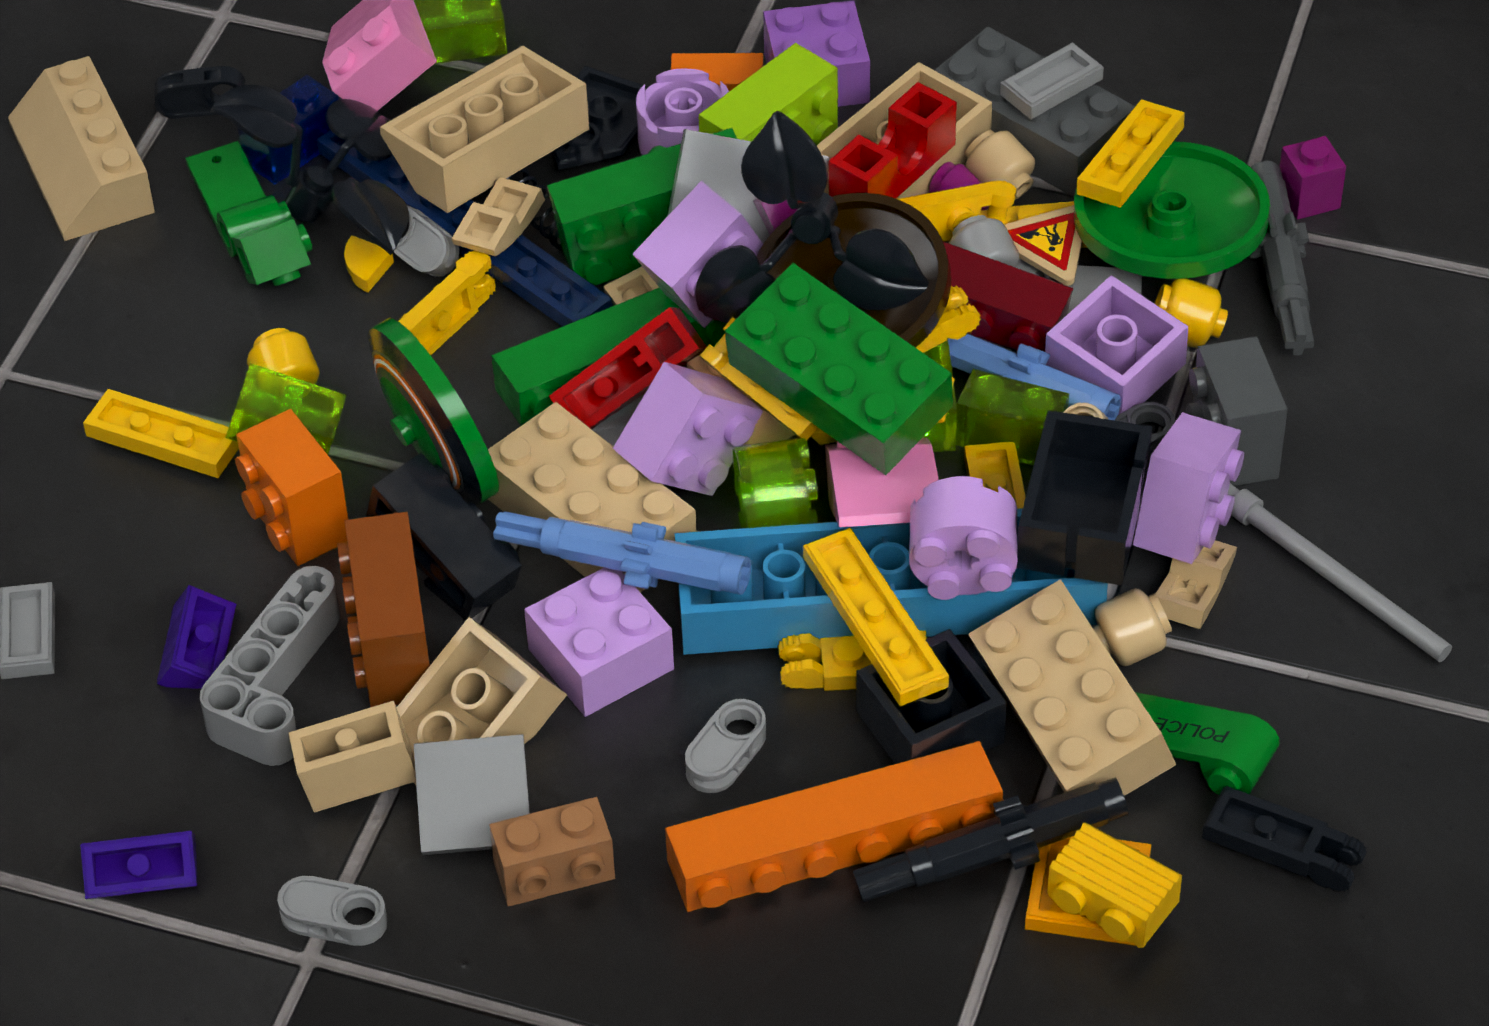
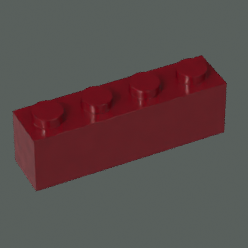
M943 242L950 262L951 285L953 287L956 285L959 288L961 287L968 296L969 302L966 305H974L981 315L980 325H977L976 329L972 330V333H968L1018 351L1019 345L1022 343L1045 352L1046 333L1067 315L1073 288Z

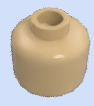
M988 130L978 136L965 152V157L967 158L965 167L982 183L991 181L1011 183L1016 188L1015 200L1025 194L1032 186L1034 180L1030 176L1035 168V158L1009 131L994 133L992 130Z
M1131 589L1101 603L1095 610L1097 626L1093 627L1109 654H1112L1116 662L1121 666H1130L1160 652L1167 644L1165 634L1172 632L1167 615L1155 593L1147 596L1141 589Z

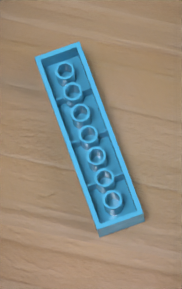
M1023 508L1017 509V545L1018 526ZM837 522L674 533L675 541L726 551L731 554L749 557L751 560L750 580L742 595L677 583L683 655L778 648L779 641H782V638H786L787 635L793 636V634L798 636L799 634L810 633L819 639L854 636L803 558V545L847 528L852 529L918 630H926V637H933L948 629L954 635L969 634L1060 579L1090 625H1097L1095 610L1097 606L1107 601L1108 583L1074 578L1075 570L1068 568L1065 569L1064 576L1016 568L1012 575V584L1004 591L957 595L949 600L934 598L928 593V586L922 583L910 568V523L839 528Z

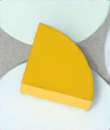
M351 235L346 243L344 258L347 271L352 277L353 283L361 290L369 293L394 263L393 253L389 255L379 245Z

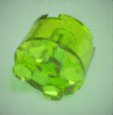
M806 438L734 447L733 474L735 493L738 495L741 511L738 512L741 529L818 523L816 510H809L811 508V500H817L818 494L814 469L804 470L809 468Z

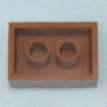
M408 512L345 520L347 542L337 543L341 574H352V576L342 577V587L346 614L357 613V616L348 617L347 623L351 655L362 654V656L353 657L357 689L368 688L370 707L393 700L395 705H399L430 666Z

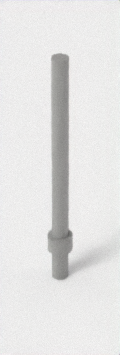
M1230 483L1228 495L1235 497L1231 513L1232 517L1245 526L1252 524L1438 662L1446 659L1452 650L1450 643L1263 507V500L1248 489L1239 490Z

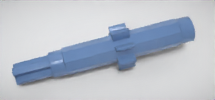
M967 333L966 336L958 340L947 338V341L928 350L932 358L974 375V370L1010 379L1001 386L1004 387L1003 390L1014 381L1023 382V385L1016 388L1013 393L1004 399L1007 402L1029 384L1038 386L1036 390L1021 402H1012L1020 407L1043 388L1054 391L1040 401L1043 404L1057 392L1068 394L1053 406V408L1063 412L1069 406L1076 403H1089L1101 410L1109 420L1115 421L1120 410L1121 397L1119 394L1046 365L1050 358L1049 353L1022 343L1019 345L1017 353Z
M506 511L503 513L499 512L495 518L496 528L493 532L495 540L541 549L543 554L560 557L561 559L626 572L624 578L625 585L648 589L649 586L656 588L658 579L742 595L750 580L751 560L749 557L664 539L666 527L646 522L641 524L634 523L632 532L574 520L549 517L545 520Z

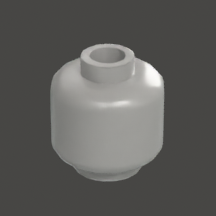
M985 215L972 216L954 228L949 244L1015 268L1019 263L1018 249L1006 226L998 219L987 218Z

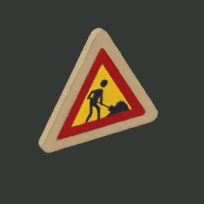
M1074 205L1004 224L1018 249L1020 259L1063 285L1069 286L1074 283L1082 246V240L1076 231L1074 223Z

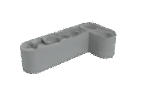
M306 566L293 573L205 682L200 691V703L206 732L210 740L222 747L269 766L282 765L293 758L288 732L297 730L291 703L282 695L340 620L335 579L330 571L324 567Z

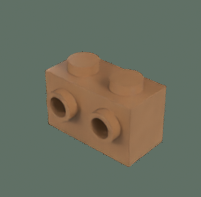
M597 797L489 824L494 865L508 907L615 879L612 838Z

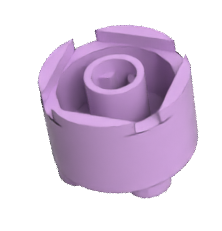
M688 68L668 70L656 75V83L649 86L646 90L644 84L636 98L638 144L641 154H648L654 146L660 145L668 148L681 144L684 129L699 132L698 115L729 92L727 86L721 81L720 86L710 81L709 73Z
M970 476L944 478L923 489V497L917 502L914 499L910 507L909 564L913 574L928 586V593L934 598L949 600L957 595H972L987 591L1001 592L1010 587L1012 575L1016 570L1018 562L1017 505L1012 495L1000 486H998V492L983 487V479Z

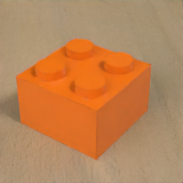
M291 408L236 434L240 456L235 458V464L246 485V490L241 493L244 506L254 520L261 518L265 523L268 537L278 552L285 550L295 564L300 566L337 548V543L347 542L345 520H348L341 471Z

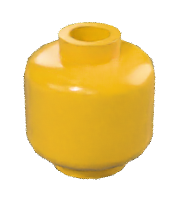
M1188 278L1175 279L1171 285L1163 284L1154 303L1189 326L1187 346L1198 349V346L1205 345L1210 336L1219 338L1228 316V310L1220 308L1221 295L1218 289Z
M276 328L264 332L256 338L253 348L248 354L247 364L257 388L263 398L272 402L282 401L286 405L299 403L309 396L310 389L318 381L320 375L318 365L306 338L297 332L289 331L285 328Z

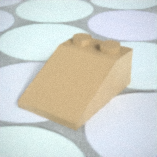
M468 617L397 706V710L408 735L414 758L415 743L523 734L525 744L537 734L567 694L500 638Z

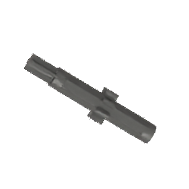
M1262 161L1254 164L1251 168L1263 180L1269 194V224L1262 243L1250 257H1261L1270 299L1273 303L1275 315L1280 321L1285 349H1292V354L1298 356L1303 355L1304 349L1314 347V338L1308 314L1310 311L1307 295L1308 288L1301 258L1306 256L1304 244L1309 242L1306 224L1295 223L1280 166L1272 161Z

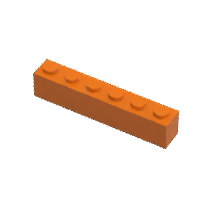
M977 741L666 827L667 861L687 912L704 907L715 908L729 900L758 892H772L782 885L811 877L822 878L836 870L853 865L875 863L889 855L900 853L904 849L922 844L925 840L995 817L993 803L1003 800V789L981 742Z

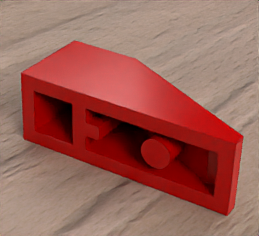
M669 307L557 389L549 397L553 403L557 402L592 429L644 395L663 362L684 367L688 361L699 356L707 346L682 310Z

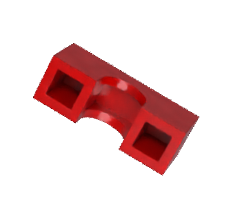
M917 82L888 108V125L879 144L858 134L828 161L829 195L833 197L850 193H872L896 199L955 146L957 102Z

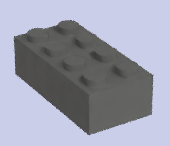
M986 27L934 71L991 101V130L994 133L1009 131L1035 158V168L1032 174L1074 197L1077 188V178L1135 106L1094 84L1032 120L1000 95V85L1002 81L1045 57L998 31Z

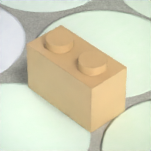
M394 700L288 732L297 775L314 813L416 782L415 762L410 741Z

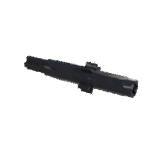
M1115 777L1097 784L1092 783L1025 807L1021 805L1018 795L993 803L995 815L993 818L925 840L922 844L904 849L905 853L853 870L862 900L866 902L916 885L918 888L935 881L940 882L1007 858L1012 860L1015 870L1039 862V847L1074 836L1084 822L1098 828L1109 824L1110 821L1128 816V807L1120 784Z

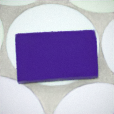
M187 586L173 607L157 685L171 688L202 689L205 682L226 657L236 603L193 586Z
M192 831L80 844L86 900L198 886L195 834Z

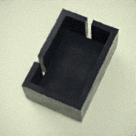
M1051 410L1047 411L1018 526V562L1016 568L1064 576L1066 568L1074 569V578L1122 586L1149 467L1152 426Z

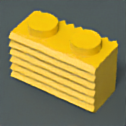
M1084 822L1080 830H1077L1074 837L1070 839L1068 845H1065L1062 852L1058 853L1056 860H1052L1049 867L1047 894L1065 912L1070 914L1079 913L1080 916L1086 915L1089 921H1096L1113 939L1128 941V943L1134 942L1138 948H1143L1178 904L1182 875Z

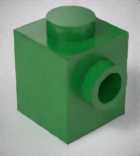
M283 217L231 237L248 283L259 285L272 280L274 286L285 284L301 276L299 269L311 264L307 252L312 251L311 240L302 223L296 225L293 218Z

